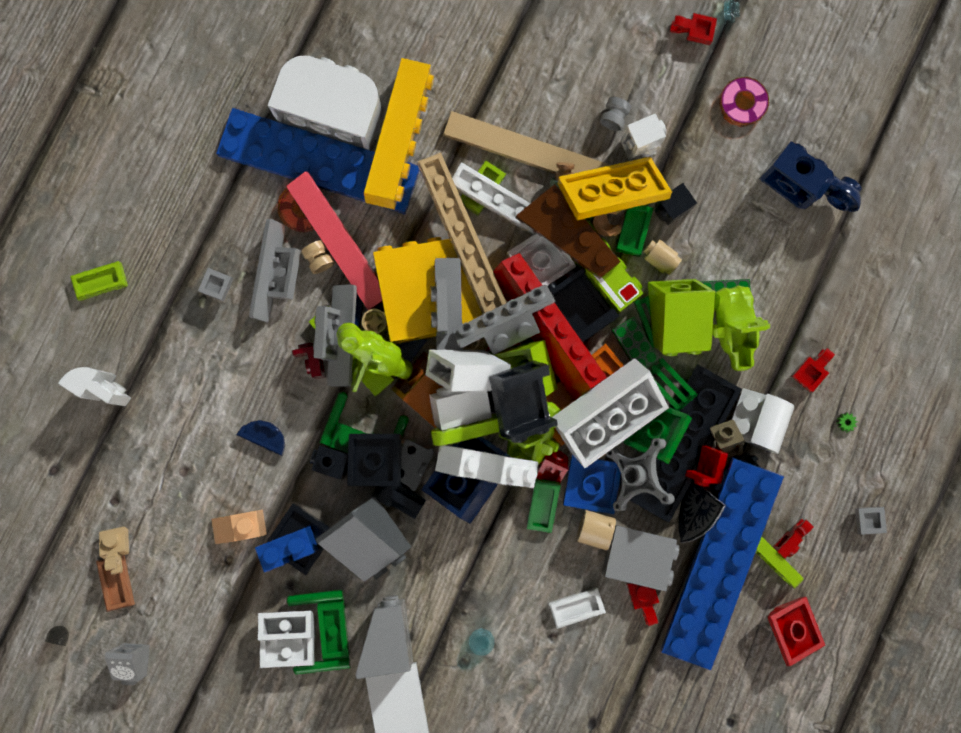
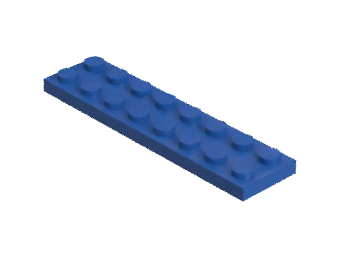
M232 108L216 154L221 158L295 180L306 171L311 175L318 188L365 202L364 190L375 152ZM409 162L407 163L410 164L408 179L403 178L401 185L404 187L402 201H397L395 210L385 208L405 215L420 172L418 165Z
M731 458L717 499L726 506L715 525L702 536L661 646L662 653L708 670L712 669L784 476Z

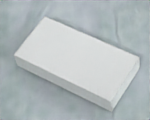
M597 587L548 603L557 629L606 613Z

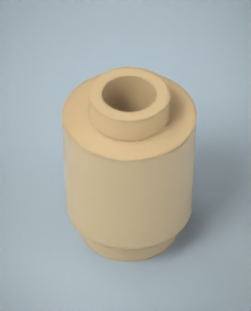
M660 239L656 242L652 240L643 251L646 254L644 259L661 273L666 272L668 275L677 268L682 260L678 257V253Z

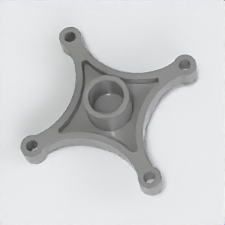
M653 439L650 448L637 458H628L621 455L618 448H613L606 453V456L613 459L618 465L622 476L621 494L613 504L615 511H625L628 501L632 497L644 492L656 496L662 504H672L674 502V496L666 493L660 486L656 471L657 455L660 449L666 446L664 439Z

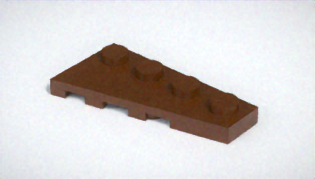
M555 184L515 217L521 223H525L532 228L539 236H543L554 244L561 252L563 251L572 257L575 262L599 279L621 262L585 219H576L563 193Z

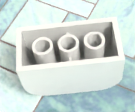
M297 56L287 61L280 70L268 103V107L277 122L370 151L383 116L381 102L374 82L367 75L360 73L355 67L349 65L342 67L324 57L317 59L311 56Z

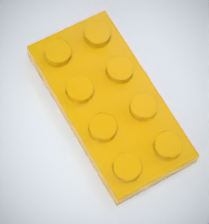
M651 157L560 176L557 183L577 220L670 199L672 194L670 187Z

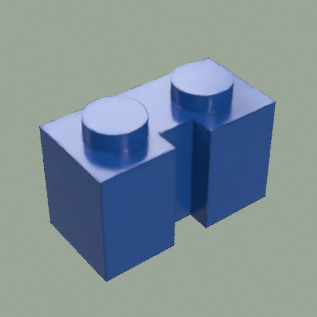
M310 526L255 547L264 572L290 562L288 558L290 555H292L295 561L319 551Z

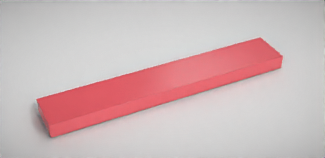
M305 171L286 187L350 284L357 286V294L368 310L374 309L382 303L378 277L311 175Z

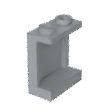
M615 525L613 538L606 553L602 575L607 578L666 591L667 585L671 586L674 577V571L671 570L672 562L677 560L679 554V545H676L677 540Z

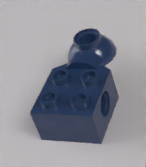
M792 141L773 159L759 178V180L799 209H807L809 206H812L823 194L834 208L841 211L856 212L861 206L860 191L862 187L856 180L850 177H842L840 180L824 161L815 159L807 153L804 146Z

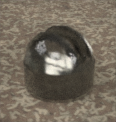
M54 626L47 633L45 642L66 646L69 639L67 628Z

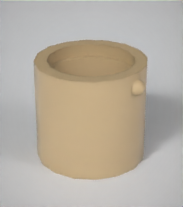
M584 510L576 541L608 550L613 538L616 518Z

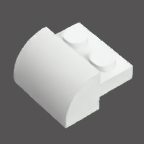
M88 367L75 368L69 371L58 383L79 398L96 401L101 399L107 404L126 406L131 397L125 394L126 389L113 382L116 375Z
M743 388L732 420L735 421L745 443L779 454L794 405L776 396L764 395Z
M312 611L258 613L260 668L314 665L316 628Z

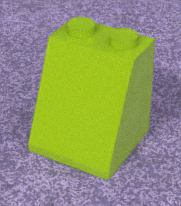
M696 279L648 282L654 347L665 356H677L678 353L683 352L699 355L702 351H711L715 291Z

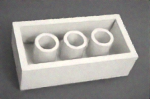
M634 358L552 418L557 419L558 425L555 428L570 452L586 468L669 407L651 372Z

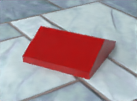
M806 596L777 606L767 616L786 666L790 667L826 646Z

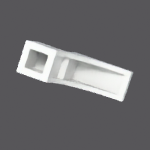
M443 445L439 447L435 471L498 484L534 488L538 462Z

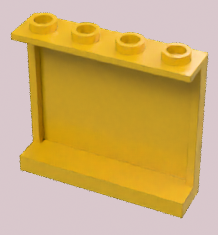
M433 237L428 239L427 243L417 244L416 241L403 243L402 247L392 249V246H382L377 248L376 252H373L389 342L399 344L436 337V328H431V312H436L435 302H431V286H435V259L458 258L450 239L442 240V237ZM461 266L463 324L481 316L482 312Z

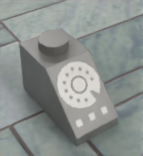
M123 643L106 652L105 660L111 679L120 680L123 685H135L147 676L150 645Z

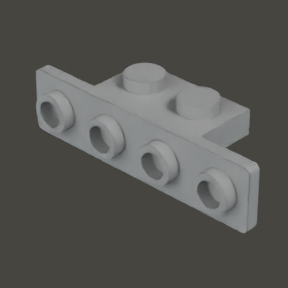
M266 219L249 312L250 318L263 322L269 321L273 298L293 300L301 250L282 247L285 225L273 219Z
M436 258L435 286H431V302H435L436 312H431V328H436V350H463V348L459 347L453 333V329L462 324L461 261L459 258Z
M334 285L332 308L327 306H317L315 341L313 343L314 358L328 360V386L350 387L352 383L353 355L339 347L336 334L341 324L347 322L355 324L356 285Z
M547 285L534 288L530 292L453 329L457 343L460 348H463L484 337L493 355L540 332L532 313L555 302L554 297Z

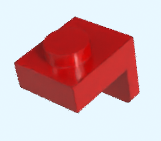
M702 446L697 470H687L686 476L694 479L695 484L709 487L710 483H721L728 453L711 446Z

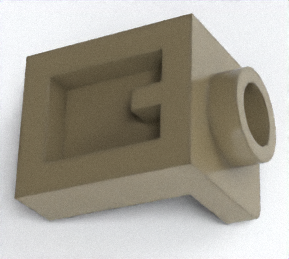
M734 420L711 427L710 432L716 442L715 448L728 453L727 460L743 454L745 440Z

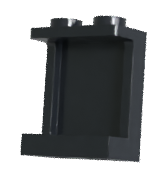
M584 267L578 271L576 268L570 270L563 276L565 279L558 285L554 282L548 286L554 297L555 304L583 343L619 317L615 309H610L588 279Z
M533 360L489 376L501 437L513 443H521L526 441L529 436L547 433L550 428L558 425L557 419L549 415L543 377L550 375L548 364Z

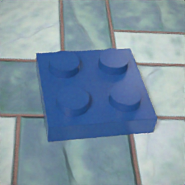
M571 455L563 505L614 514L613 504L617 501L621 477L618 465L615 462L597 459L584 468Z

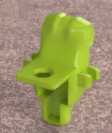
M739 285L733 288H722L715 292L714 309L716 311L715 318L717 324H713L712 335L714 338L719 339L722 349L728 354L731 368L735 371H746L754 366V351L759 346L760 331L770 329V324L768 320L756 317L753 307L754 298L750 288Z
M347 322L339 326L336 334L339 347L357 358L352 371L351 388L353 392H357L365 369L375 374L389 377L396 376L403 379H408L412 375L413 366L411 362L402 357L401 349L393 342L385 341L381 335L374 331H361L353 323Z
M547 402L550 417L561 411L553 402ZM555 427L550 428L547 433L529 436L526 441L521 443H513L505 439L508 441L507 454L513 458L536 461L539 465L546 455L550 456L552 452L558 451L559 443L552 440Z

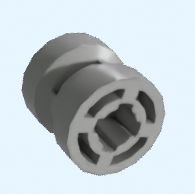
M610 97L606 104L607 110L600 118V124L613 131H622L625 124L624 118L629 114L632 107L631 104L624 99Z

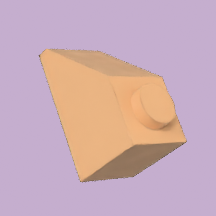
M263 509L211 519L215 544L267 535Z

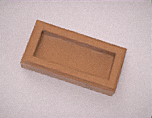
M121 555L123 571L119 574L111 575V570H105V559L96 561L107 612L135 605L125 555Z

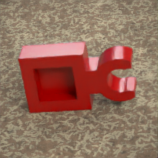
M800 519L791 531H787L773 545V548L784 559L792 557L799 550L800 547L798 545L803 541L802 538L814 526L806 519Z

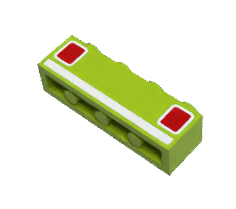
M585 219L595 231V228L593 224L590 222V220ZM601 238L606 243V245L611 249L608 242L604 238ZM617 257L621 262L601 279L586 270L585 274L611 309L614 308L619 314L644 293L641 290L643 288L641 283L635 277L631 278L625 271L627 269L626 265ZM573 260V262L579 268V270L583 268L581 265H579L577 262Z

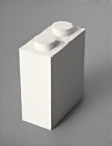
M429 350L426 376L451 392L492 391L489 376L508 370L511 365L485 350Z

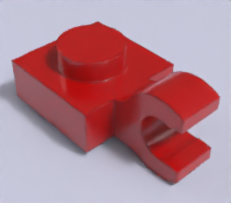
M693 13L691 19L676 15L671 23L670 31L673 33H687L686 40L710 46L713 41L717 18Z
M828 348L822 349L814 360L811 357H807L791 377L810 393L814 392L829 374L824 367L835 354Z
M627 583L633 609H642L646 625L658 624V619L652 606L653 604L660 603L656 589Z

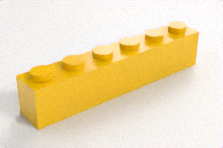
M401 58L364 190L365 203L395 210L397 201H402L404 187L401 186L403 178L408 179L410 164H407L409 156H414L416 149L415 133L420 134L422 119L419 118L421 111L426 112L428 97H425L427 90H432L434 75H431L430 64Z

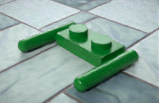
M339 392L319 443L348 453L349 434L368 433L338 422L348 398L347 393ZM406 415L399 417L393 434H402L403 437L409 422V418Z
M343 590L288 596L286 599L288 606L318 603L317 610L323 661L314 662V665L294 666V674L299 675L351 668Z

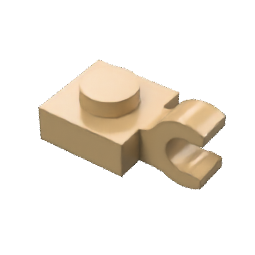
M125 526L99 532V556L105 559V570H111V575L122 573L121 555L129 554L128 529Z

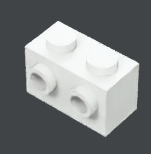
M655 113L627 125L620 142L628 160L655 157L657 155L656 152L661 148V144L666 137L665 124L662 120H658Z
M443 387L437 389V393L429 395L434 423L441 430L492 418L487 391L451 392Z

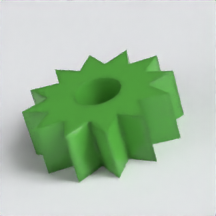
M845 412V414H840L841 418H837L839 421L836 422L839 424L838 428H841V431H846V433L850 430L854 431L853 427H857L855 423L858 421H855L856 417H853V413L848 414V412Z

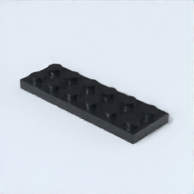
M699 364L695 365L686 381L696 392L697 396L680 410V412L688 414L692 420L669 464L656 459L659 484L666 493L674 496V502L672 504H662L656 496L646 492L640 493L629 500L670 523L693 481L692 478L686 476V471L697 470L702 446H712L714 442L710 432L711 427L725 422L742 391L740 387ZM684 388L681 390L685 397L689 395ZM679 397L676 400L678 404L681 402Z

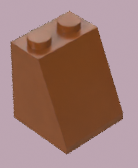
M423 351L412 364V375L408 379L400 378L391 390L436 428L429 395L437 393L436 390L443 388V386L426 376L428 354Z

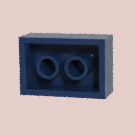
M482 436L456 442L452 445L453 447L510 457ZM434 471L421 490L457 517L471 524L498 483Z

